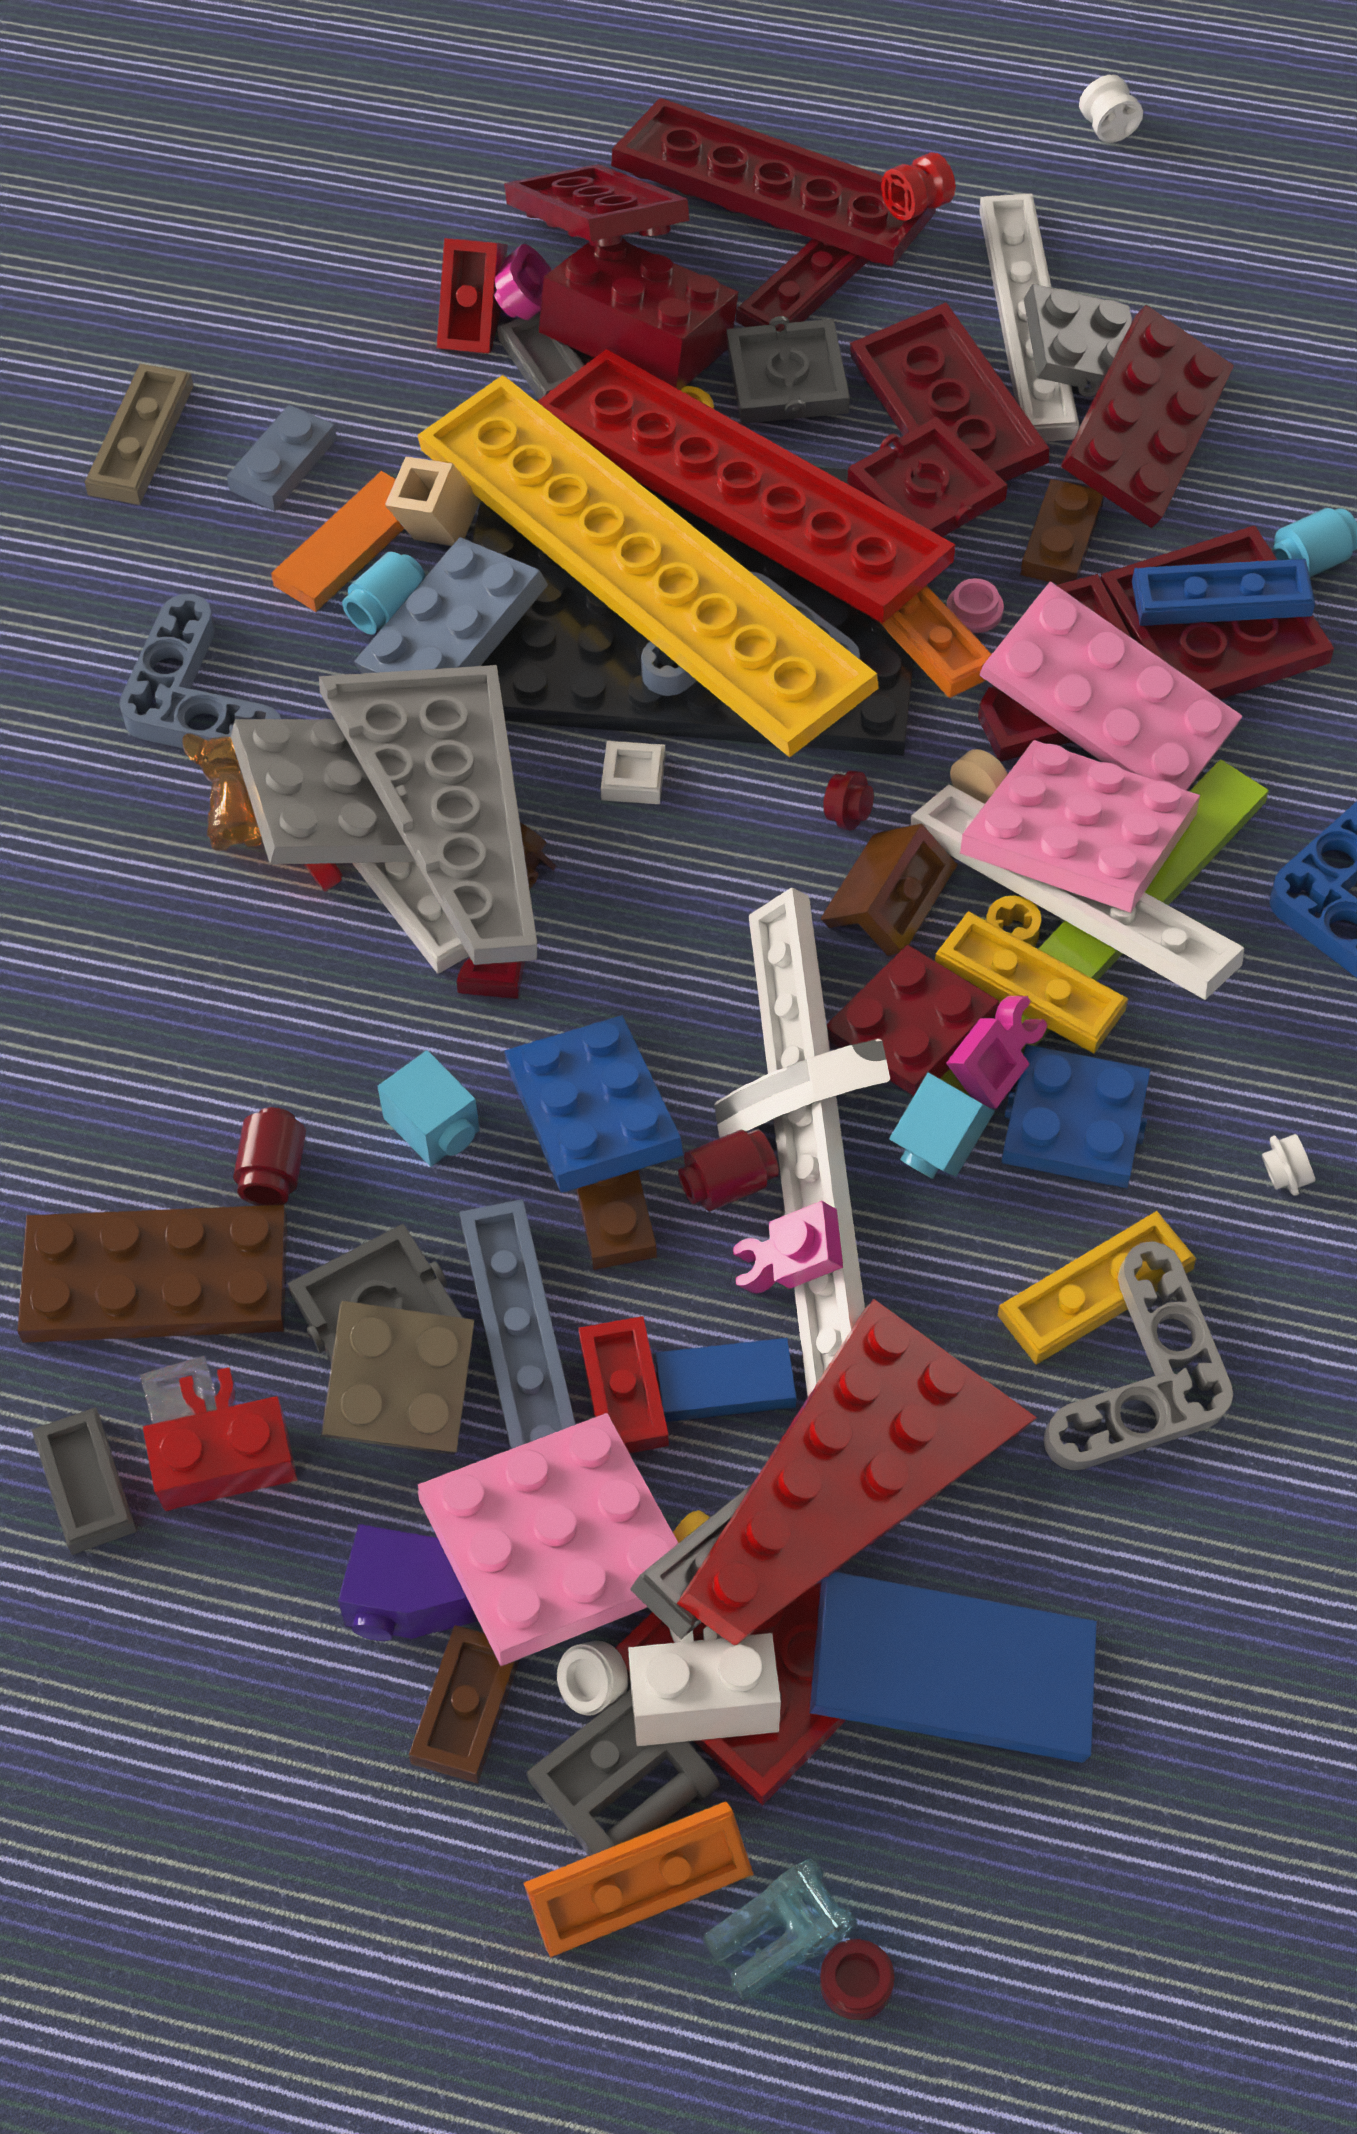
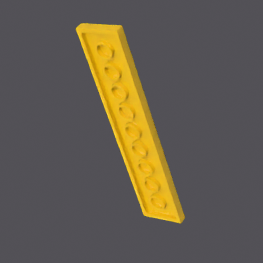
M504 375L494 380L417 435L421 451L433 461L453 463L470 484L475 496L789 758L879 689L877 673Z

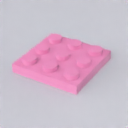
M1033 740L962 834L960 854L1131 913L1196 816L1200 795L1180 789L1170 782L1156 781L1123 770L1115 764L1099 762L1069 752L1058 745L1045 744Z
M607 1413L418 1484L419 1501L500 1666L648 1608L630 1588L640 1574L678 1544L676 1537Z

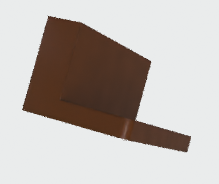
M922 823L875 833L821 916V920L828 928L858 923L887 956L896 955L907 944H910L958 864Z

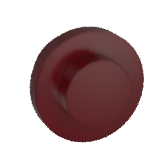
M850 770L845 775L835 774L826 787L823 802L824 815L827 820L836 822L840 829L854 830L861 821H865L872 811L874 792L873 788L868 785L867 778L863 772Z

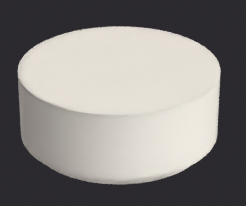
M590 1641L575 1645L563 1654L558 1665L557 1681L560 1693L571 1709L582 1715H595L603 1712L627 1692L628 1673L622 1656L613 1646L603 1641Z

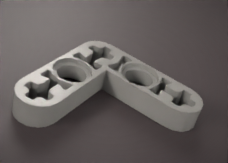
M1152 1241L1143 1242L1133 1247L1122 1262L1118 1273L1119 1288L1155 1376L1070 1403L1057 1410L1045 1429L1043 1440L1045 1450L1051 1460L1062 1468L1069 1470L1086 1469L1208 1429L1218 1423L1231 1406L1233 1398L1231 1381L1182 1263L1176 1253L1165 1244ZM1142 1261H1146L1151 1270L1162 1268L1165 1273L1158 1283V1291L1163 1303L1172 1297H1176L1178 1302L1166 1303L1152 1313L1148 1312L1147 1308L1152 1307L1158 1297L1149 1280L1138 1281L1135 1277L1142 1266ZM1167 1319L1183 1322L1188 1326L1192 1334L1191 1347L1184 1351H1173L1166 1348L1158 1338V1324ZM1197 1357L1202 1359L1203 1363H1198L1192 1374L1201 1391L1211 1389L1215 1394V1397L1207 1406L1208 1411H1204L1199 1402L1188 1404L1184 1397L1192 1388V1380L1187 1368L1182 1369L1178 1374H1174L1171 1368L1184 1367ZM1129 1400H1140L1151 1406L1156 1416L1155 1428L1148 1433H1136L1128 1429L1121 1420V1405ZM1099 1410L1105 1411L1107 1430L1091 1436L1084 1446V1452H1079L1075 1443L1063 1444L1060 1437L1063 1436L1068 1428V1422H1073L1078 1431H1084L1098 1426L1103 1419ZM1109 1433L1116 1443H1109Z

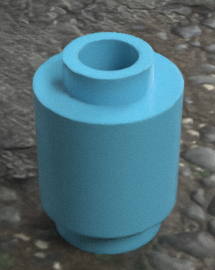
M1324 508L1279 529L1275 535L1272 552L1277 560L1306 559L1309 576L1312 577L1347 561L1351 557L1352 552L1357 550V522L1346 509L1338 508L1333 510L1331 508Z
M387 552L348 587V596L342 601L347 617L364 633L375 634L385 626L424 580V570L414 558L407 554L400 555L396 552Z

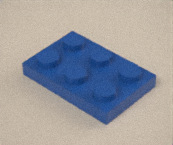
M623 1015L504 1050L507 1069L560 1193L683 1156L681 1137Z

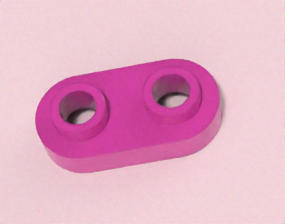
M527 244L520 245L505 258L495 277L497 290L494 293L497 303L507 315L513 318L518 316L524 320H530L541 311L543 279L546 274L552 271L545 259Z

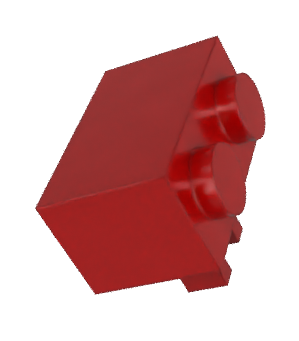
M230 1367L217 1370L220 1381V1390L214 1397L217 1410L208 1411L205 1400L196 1395L197 1390L192 1375L179 1378L185 1403L195 1415L142 1426L154 1492L165 1511L298 1481L286 1420L278 1396L232 1406L236 1394L233 1374Z

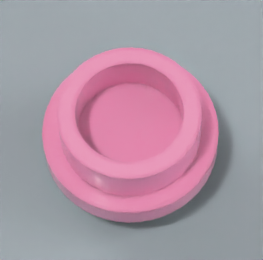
M973 578L958 584L949 595L946 604L971 633H983L995 628L1003 616L1004 604L998 590L993 584L983 579Z

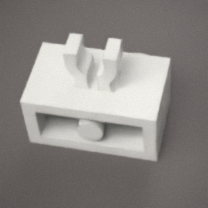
M708 1626L703 1629V1640L697 1641L693 1639V1630L681 1640L670 1629L671 1637L675 1643L628 1647L637 1746L779 1732L781 1700L772 1633L750 1635L734 1646L726 1639L721 1638L722 1636Z

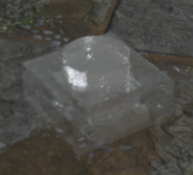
M205 1356L140 1375L153 1424L195 1415L185 1403L179 1378L191 1375L195 1381L196 1395L205 1400L208 1411L217 1410L214 1398L216 1393Z

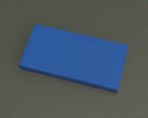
M834 1572L821 1581L809 1713L1083 1763L1091 1756L1097 1621Z

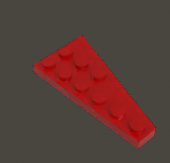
M873 1299L857 1319L677 1604L734 1646L738 1645L793 1604L800 1596L824 1578L829 1577L868 1545L874 1543L938 1495L961 1475L974 1468L993 1451L1026 1429L1037 1417Z

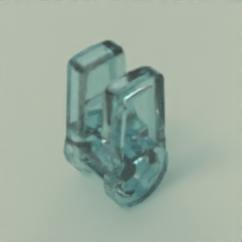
M814 1858L807 1859L787 1870L771 1883L763 1893L704 1935L703 1943L711 1955L720 1961L736 1951L739 1954L743 1953L745 1945L772 1927L782 1926L786 1929L781 1937L763 1950L756 1948V1955L736 1968L731 1974L732 1987L742 2001L751 1998L804 1961L824 1953L841 1941L856 1926L858 1920L848 1907L840 1908L821 1881L824 1871ZM803 1900L807 1902L817 1919L812 1915Z

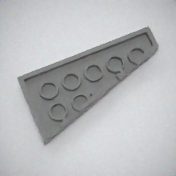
M497 665L319 676L321 696L473 964L537 960V938Z

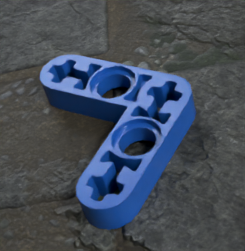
M1356 801L1280 869L1273 882L1269 904L1272 912L1281 921L1357 978V939H1341L1330 928V924L1340 920L1351 921L1357 925V898L1348 892L1357 883ZM1329 850L1343 851L1352 858L1354 864L1343 869L1333 868L1323 860L1322 854ZM1302 890L1310 894L1309 898L1305 895H1300L1296 899L1288 895L1289 891L1297 894ZM1315 912H1318L1321 915V917L1316 918Z

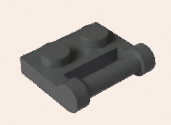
M631 1689L527 1771L530 1784L582 1845L588 1856L657 1829L693 1798L697 1797L700 1800H704L720 1786L711 1768L688 1741L637 1746ZM668 1759L678 1774L605 1833L594 1820V1817Z

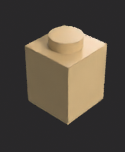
M406 456L385 506L414 540L452 546L459 537L465 539L481 500L473 494L470 484L453 463Z

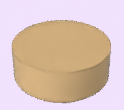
M979 749L968 751L952 765L950 771L953 787L986 804L1008 775L1006 769L996 757Z

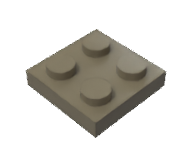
M341 1301L321 1437L450 1455L457 1453L474 1320Z

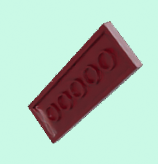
M659 98L612 148L611 166L632 173L637 178L657 182L676 189L684 195L696 196L721 205L729 211L746 214L768 222L776 228L799 233L821 241L823 245L835 246L863 256L871 262L882 263L890 267L894 266L936 213V208H926L923 214L907 221L898 220L891 214L884 202L881 190L882 175L663 98Z

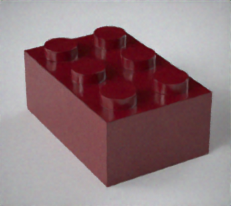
M623 237L621 243L604 247L591 246L587 242L544 276L539 333L594 358L607 349L681 390L727 350V329L734 328L739 291L719 283L711 276L698 274L675 264L666 256L653 254L630 244Z

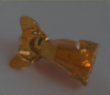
M194 734L184 735L182 745L186 755L191 761L200 765L207 780L212 782L210 811L207 816V836L210 838L212 849L215 851H227L230 845L245 843L247 847H253L263 843L231 737H213L210 740H205Z

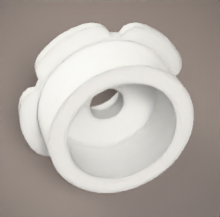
M1296 1134L1278 1140L1275 1135L1270 1138L1272 1150L1262 1154L1269 1177L1276 1190L1288 1186L1292 1195H1299L1298 1188L1315 1182L1313 1170L1301 1141Z

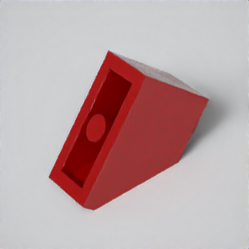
M444 238L437 349L491 353L501 313V307L494 295L497 290L495 277L507 257V244Z

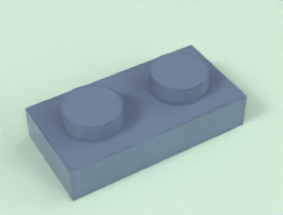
M288 405L227 475L229 490L270 510L276 511L336 441L334 424Z

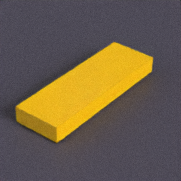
M969 911L935 955V962L1000 1002L1008 996H1028L1031 1002L1023 1011V1015L1030 1019H1044L1048 1029L1095 1054L1126 1011L1127 997Z
M1155 1211L1000 1304L997 1316L1035 1365L1128 1309L1119 1288L1118 1273L1122 1262L1133 1247L1143 1242L1152 1241L1165 1244L1176 1253L1186 1274L1194 1269L1196 1257L1158 1211ZM1142 1261V1266L1135 1277L1138 1281L1149 1280L1155 1292H1157L1158 1283L1165 1273L1162 1268L1151 1270L1147 1262Z

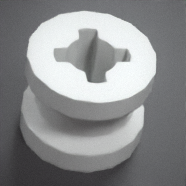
M1106 75L1093 81L1084 90L1079 102L1081 113L1088 121L1093 123L1092 127L1098 138L1106 143L1118 142L1131 135L1138 128L1143 117L1141 104L1135 97L1129 95L1130 91L1127 84L1118 75Z

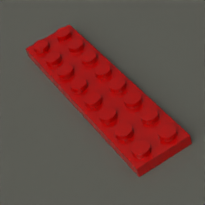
M607 349L537 401L634 480L881 623L889 619L954 562V543Z

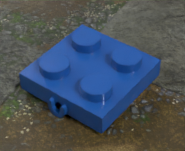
M1026 1044L1024 1056L1030 1064L1018 1079L1016 1092H1009L1005 1118H1009L1010 1121L1001 1163L1128 1188L1136 1144L1142 1145L1148 1118H1143L1142 1112L1151 1069Z

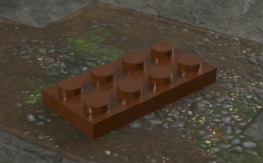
M285 1205L26 1215L17 1329L22 1343L284 1332L287 1213Z

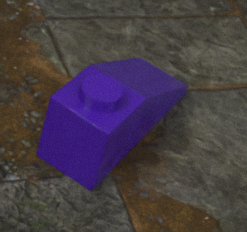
M358 1524L338 1598V1604L346 1627H351L355 1634L369 1640L389 1641L393 1635L413 1639L451 1629L454 1625L462 1626L478 1622L438 1538Z

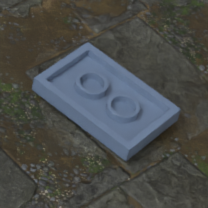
M459 537L362 651L354 663L362 674L481 666L548 584L540 570Z

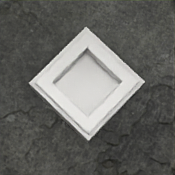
M607 741L601 782V800L660 804L666 758L665 745Z

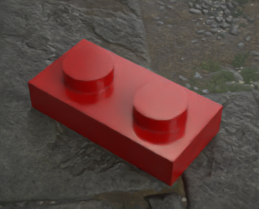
M640 1316L579 1327V1341L594 1416L597 1417L605 1413L609 1415L629 1453L669 1446V1435L644 1317Z

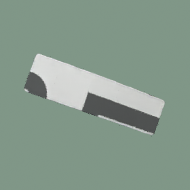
M881 1039L871 1040L805 1059L763 1076L721 1098L714 1105L719 1137L721 1138L740 1129L747 1132L776 1117L817 1101L888 1082L890 1075L883 1041Z

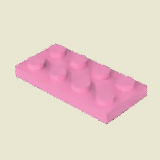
M1051 581L984 663L979 674L1101 762L1115 764L1123 770L1156 781L1170 782L1186 791L1198 778L1242 718V715Z

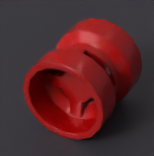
M934 152L915 159L911 166L901 164L886 171L881 183L882 196L886 207L894 217L902 221H907L923 214L926 208L935 209L951 202L955 196L956 189L955 177L951 166L944 157Z

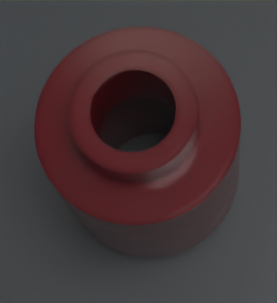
M268 1107L244 1119L233 1179L238 1184L237 1194L242 1200L256 1206L284 1205L288 1201L289 1194L296 1190L306 1128L301 1122L296 1120L291 1112L281 1108Z
M740 1129L689 1150L684 1154L685 1166L678 1169L679 1180L688 1200L692 1204L700 1202L709 1212L765 1189L767 1181L777 1177L779 1173L774 1151L764 1133L759 1129L750 1133Z

